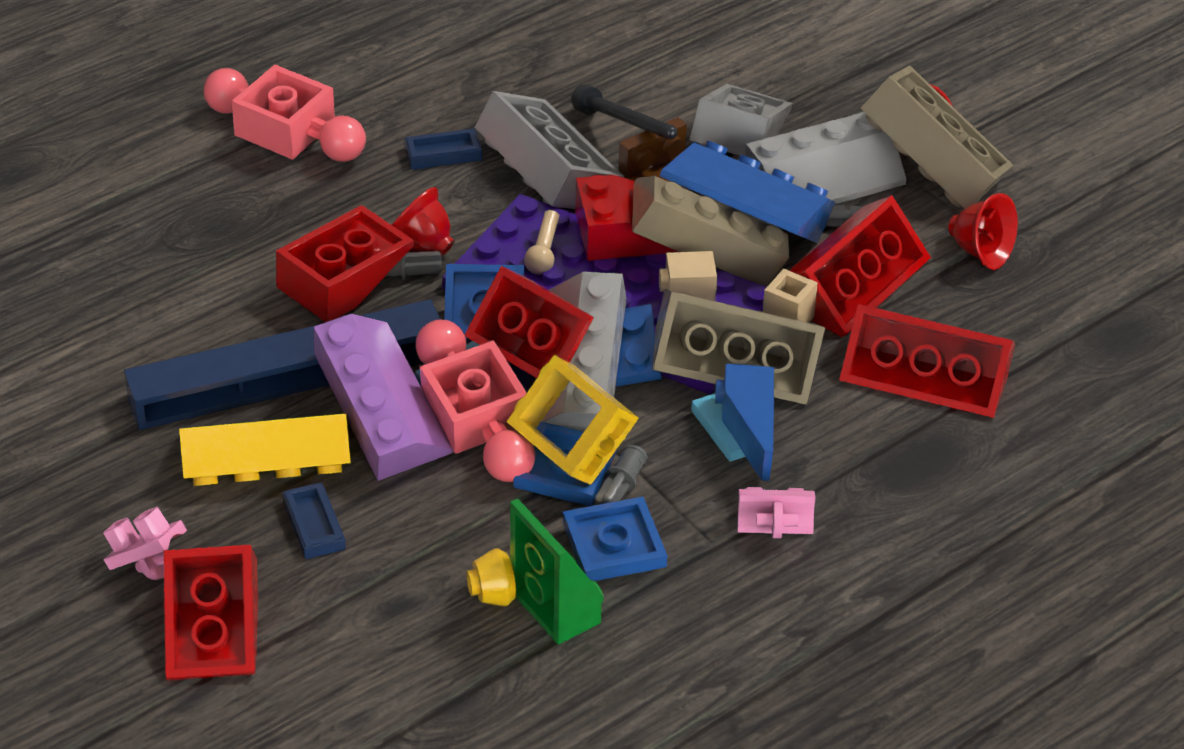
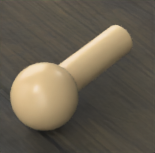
M553 210L545 211L536 245L530 247L524 256V264L527 270L535 275H542V272L550 270L554 265V255L550 248L559 214Z

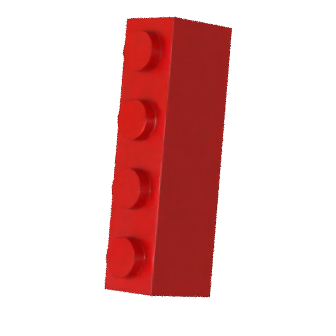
M893 195L863 206L789 271L818 282L815 313L811 321L842 337L852 330L858 304L876 308L923 266L931 256Z
M858 304L839 381L994 418L1007 381L1015 342L1010 339Z

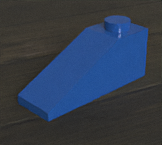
M726 364L724 380H716L715 404H722V421L759 478L763 481H770L773 458L774 367Z

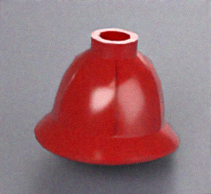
M431 187L420 194L391 225L414 240V246L409 251L413 253L438 251L441 257H443L452 248L455 240L450 237L451 226L449 217L444 207L438 201L439 193L437 187Z
M993 194L985 201L974 203L962 210L958 215H954L949 221V233L965 252L978 257L986 268L991 270L999 269L1009 258L1016 240L1018 216L1015 204L1006 194Z

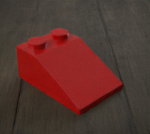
M593 175L591 177L576 178L575 213L587 261L679 252L632 232L633 186L635 181L616 175Z
M361 205L276 250V287L324 322L332 321L356 308L414 246V240Z
M501 266L470 323L465 337L479 345L494 340L508 362L538 378L540 370L549 363L554 355L569 363L571 362L594 316L527 277Z
M236 545L164 550L166 679L179 680L256 674L258 571L257 558L252 546Z

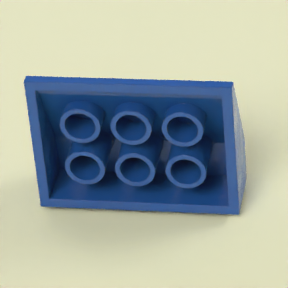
M707 140L705 147L694 142L661 171L660 177L816 243L819 242L835 204L834 201L826 198L828 190L809 182L805 189L792 184L794 176L774 168L772 174L759 170L761 162L742 154L738 160L725 155L728 148Z

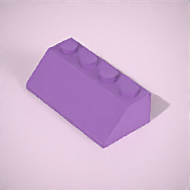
M349 314L314 326V355L343 413L346 414V419L377 481L453 453L452 446L387 322Z

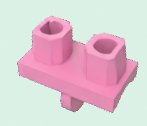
M747 487L746 489H739L738 532L772 533V538H782V533L813 534L815 491H804L803 488L763 490L762 487Z
M157 506L146 510L133 520L140 533L139 535L128 517L114 522L103 532L113 549L104 559L109 570L136 561L135 567L138 572H143L151 580H159L164 578V550L169 548L171 538L183 535L187 529L181 520L168 524Z

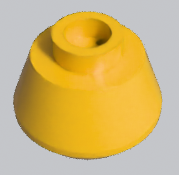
M494 548L473 561V569L466 571L470 595H478L482 603L508 606L516 597L515 577L508 554L505 551Z

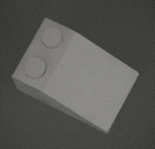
M725 84L699 99L689 140L697 142L704 147L707 140L728 148L727 152L733 153L732 158L738 160L741 154L745 155L747 143L777 136L791 111L793 103Z

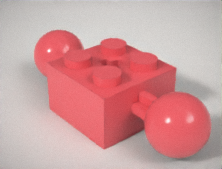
M273 65L250 86H248L247 80L240 72L231 68L215 70L207 77L204 83L203 94L207 104L219 113H233L235 136L292 160L316 139H319L323 152L330 159L338 162H348L357 158L365 147L366 134L362 125L356 119L349 116L335 117L332 87L280 66Z
M441 319L427 323L419 331L416 338L417 355L425 364L420 367L421 389L452 446L453 452L457 454L486 443L483 450V462L486 470L495 479L502 482H513L515 476L530 473L536 458L534 446L506 422L514 412L517 402L527 392L494 340L466 350L465 335L455 323Z

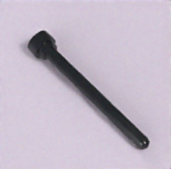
M582 84L572 93V106L581 113L592 115L600 112L668 140H672L677 136L675 126L606 100L602 97L600 90L593 86Z

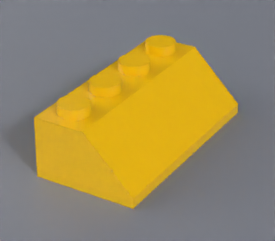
M346 414L179 429L184 479L193 478V486L218 484V475L234 474L235 482L260 480L259 472L276 470V478L301 476L300 468L317 466L318 474L342 472V464L350 463Z

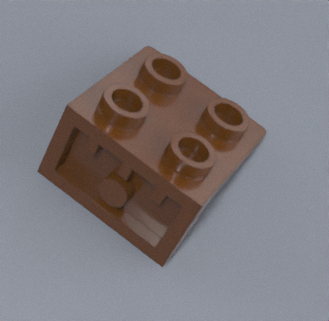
M679 117L665 122L675 126L677 129V136L672 140L644 131L619 142L618 171L624 178L632 181L641 177L656 176L665 181L672 182L660 177V174L664 167L686 150L687 124ZM681 186L682 188H684V189H686V190H689V191H691V192H693V193H696V194H698V195H700V196H705V195H702V194H700V193H698V192H695V191H693V190H691V189H688V188H686V187H684V186Z

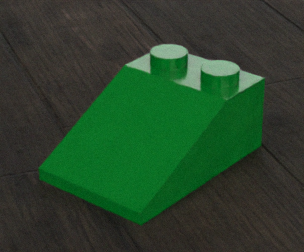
M518 498L510 501V561L515 577L516 598L558 645L600 624L604 597L599 585L594 580L588 578L574 558Z

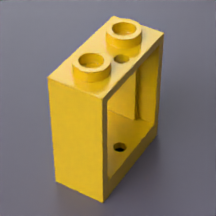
M554 355L549 363L540 370L538 378L526 395L517 402L514 412L506 422L568 475L591 485L639 418L575 365ZM571 381L602 408L567 455L536 428Z

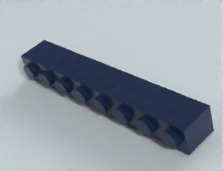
M431 299L359 315L387 322L410 366L423 363L416 352V338L419 331L427 323L440 320ZM314 326L124 369L127 398L139 430L329 386L314 355Z

